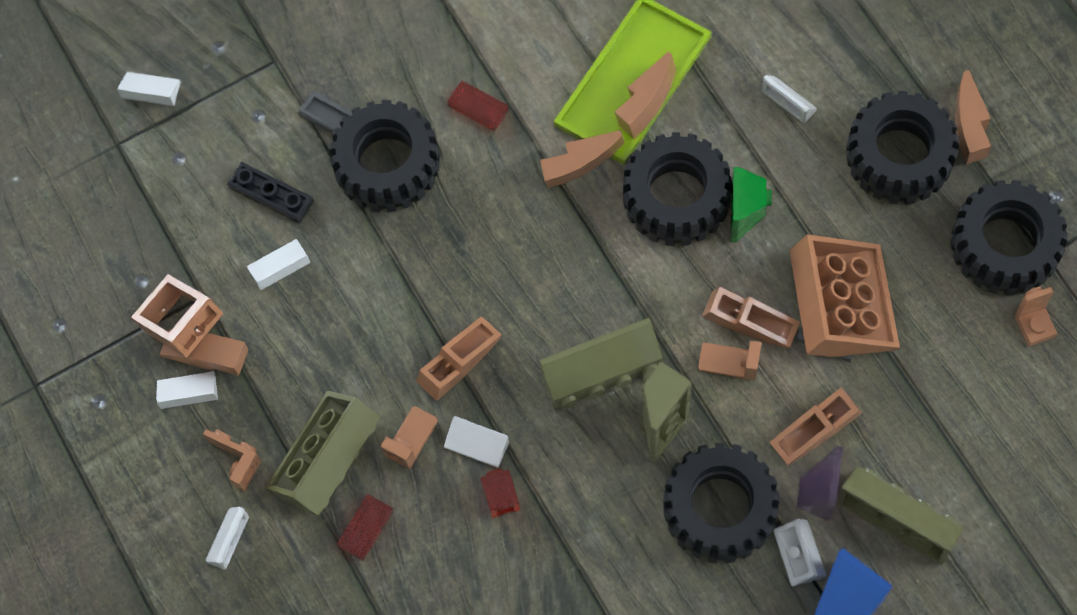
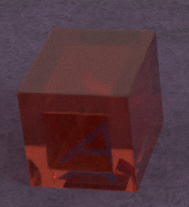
M494 469L487 472L485 477H481L492 518L520 511L519 501L509 470Z

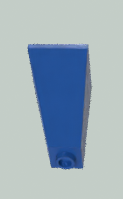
M842 548L837 555L814 615H874L885 601L892 585Z

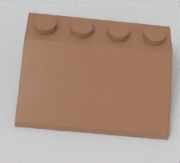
M807 234L789 250L806 353L808 355L837 357L895 351L900 348L880 244Z

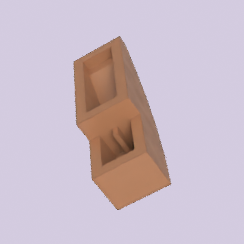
M669 51L627 87L631 98L614 112L619 127L633 139L648 126L658 113L672 86L676 66L673 56Z
M969 70L963 72L955 110L959 147L967 165L987 158L991 148L985 133L991 117Z
M621 130L567 142L568 154L540 160L547 187L551 188L565 184L600 166L625 143Z
M722 287L712 291L702 317L730 330L784 348L791 347L800 324L799 321L751 297L744 299Z
M481 316L441 348L440 354L419 370L416 382L438 401L481 361L500 340L502 334Z
M207 333L187 358L163 344L159 355L209 371H215L216 369L239 376L249 349L245 342Z
M840 387L821 404L813 406L770 441V444L789 466L828 440L863 412L847 392Z

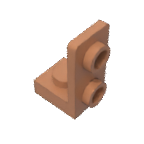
M1036 287L1026 292L1014 315L1028 347L1053 339L1058 334L1046 310V306L1054 293L1051 287L1043 290L1041 287Z
M750 340L749 350L703 343L698 370L700 372L755 381L762 342Z
M413 406L394 439L392 440L386 436L380 446L384 456L410 470L438 423L437 417Z
M206 429L203 436L209 443L241 458L233 463L229 472V476H231L229 480L235 488L245 492L261 463L256 453L257 449L245 442H241L238 445L230 441L231 437L216 429L213 433Z

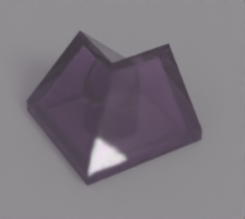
M836 446L800 478L797 508L822 519L831 520L836 506L843 447Z

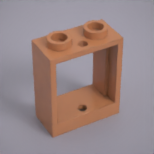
M167 274L131 318L146 334L187 358L224 313L209 297ZM182 295L194 301L195 303L170 332L157 325Z

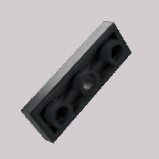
M243 162L239 164L227 183L229 189L299 224L314 202L312 196ZM273 189L271 193H266L268 190Z

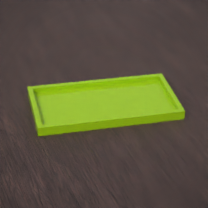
M637 0L554 120V126L578 140L621 130L625 143L610 158L626 165L630 156L643 140L710 40L712 32L653 0ZM669 51L673 56L676 66L672 86L658 113L648 126L633 139L619 127L614 112L631 98L627 87Z

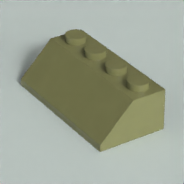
M649 317L541 359L539 362L542 381L554 409L560 407L568 409L575 406L580 399L588 396L589 398H596L604 394L608 388L613 386L621 388L630 384L632 379L641 375L644 377L651 367L656 369L660 362H663V357Z
M660 362L656 369L651 367L642 380V383H644L642 389L643 424L650 461L654 464L689 418L692 382L663 362Z
M327 390L265 489L302 511L319 516L321 511L327 507L329 498L336 487L343 482L345 473L351 463L358 458L361 447L375 431L376 424L381 416L357 397Z
M857 466L843 485L837 504L938 564L943 565L964 529L959 526L958 520L948 514L940 515L932 510L933 507L928 502L919 498L916 500L906 495V491L899 485L894 483L889 485L880 480V476L875 471L869 468L862 469Z

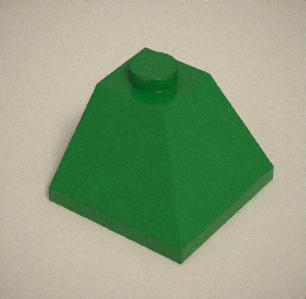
M733 167L731 242H737L765 217L766 207L772 206V189H767V179L743 168Z

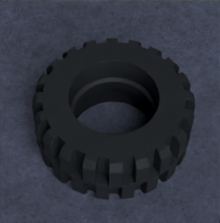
M899 90L897 95L887 92L882 94L881 100L874 97L868 101L867 107H862L858 111L856 119L852 122L848 137L846 160L847 165L852 167L851 175L854 180L860 179V187L865 192L873 191L874 198L879 200L882 197L889 198V203L897 204L898 200H904L905 204H911L915 202L917 197L923 201L930 197L931 192L937 193L951 175L959 147V136L956 134L957 126L955 121H948L950 113L945 108L940 110L937 107L939 102L933 98H930L928 101L923 98L924 94L915 92V95H908V91ZM901 130L910 132L923 141L928 150V157L921 162L911 165L894 163L880 153L876 146V139L890 131Z
M382 100V104H375L374 101L367 102V107L360 109L358 106L351 110L352 116H344L340 121L341 129L335 128L332 134L333 141L330 143L329 152L336 180L340 188H343L344 194L350 200L355 199L356 205L362 208H366L367 204L370 205L371 211L380 212L381 208H387L388 212H394L396 207L403 205L404 209L412 206V200L420 201L425 197L424 189L431 190L435 183L434 177L438 176L440 156L434 130H432L428 119L421 117L419 110L414 107L408 110L407 103L398 101L395 105L391 103V100ZM395 139L411 148L408 160L400 168L392 172H370L359 163L365 149L379 140Z
M672 132L671 137H665V134L655 136V142L652 143L650 140L642 143L641 152L635 150L630 156V162L626 163L623 178L624 209L627 210V217L630 222L636 223V230L642 235L648 232L649 239L656 243L659 239L665 240V245L674 246V242H681L682 246L690 245L692 239L696 238L697 242L706 239L707 231L713 234L719 228V222H723L727 216L732 190L730 167L727 161H723V154L717 148L712 150V143L706 139L700 142L697 140V135L689 133L688 137L680 136V132ZM684 172L692 175L702 184L704 193L699 200L691 205L670 207L659 202L651 194L650 186L653 181L665 173Z
M1005 180L995 181L993 187L990 184H985L979 187L978 192H972L967 197L965 204H962L952 229L951 249L955 251L953 258L956 265H963L961 273L966 278L973 277V284L979 288L982 285L989 287L988 292L997 294L998 290H1002L1005 296H1014L1016 290H1020V293L1024 294L1031 290L1033 286L1040 287L1048 277L1052 276L1066 250L1068 233L1065 230L1068 225L1065 217H1059L1062 209L1058 203L1052 204L1050 202L1052 196L1046 191L1041 194L1036 191L1038 186L1029 183L1028 187L1023 186L1020 180H1012L1011 184H1006ZM997 219L1016 221L1031 233L1035 249L1033 252L1020 257L1000 254L986 242L982 232L983 226Z
M724 442L715 443V448H708V445L705 444L699 446L698 452L694 454L691 451L683 456V461L681 463L676 462L672 468L671 476L667 478L663 499L664 519L668 523V531L671 536L678 539V545L683 550L687 548L691 550V556L698 559L701 556L709 558L708 562L717 563L718 559H725L726 563L735 562L737 557L741 556L745 559L751 556L754 549L759 550L765 544L766 538L771 535L780 502L779 493L776 490L777 482L774 476H770L768 465L765 462L759 463L757 461L758 455L751 450L746 454L741 451L742 446L733 444L732 449L724 448ZM714 479L734 482L745 491L749 498L748 513L743 521L731 527L721 528L708 525L693 510L692 499L695 490L701 484Z

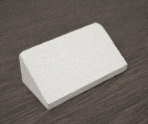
M127 72L117 91L121 98L174 106L181 81Z
M766 75L763 78L762 92L802 123H805L816 112V107L775 76Z
M295 239L248 265L247 268L259 289L262 290L306 266L310 261L298 240Z
M215 372L157 380L156 400L160 409L218 400Z
M454 416L444 448L499 468L509 444V438L505 434Z
M233 507L227 511L206 558L208 564L223 570L227 568L249 519V515L244 508Z
M796 519L773 529L791 586L800 585L826 576L807 520Z

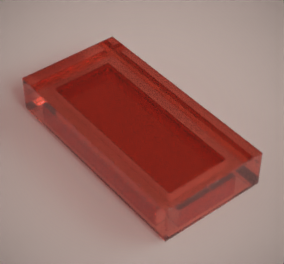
M462 80L447 101V105L450 108L493 131L496 130L509 110V105Z
M367 494L336 545L364 561L393 513V508Z

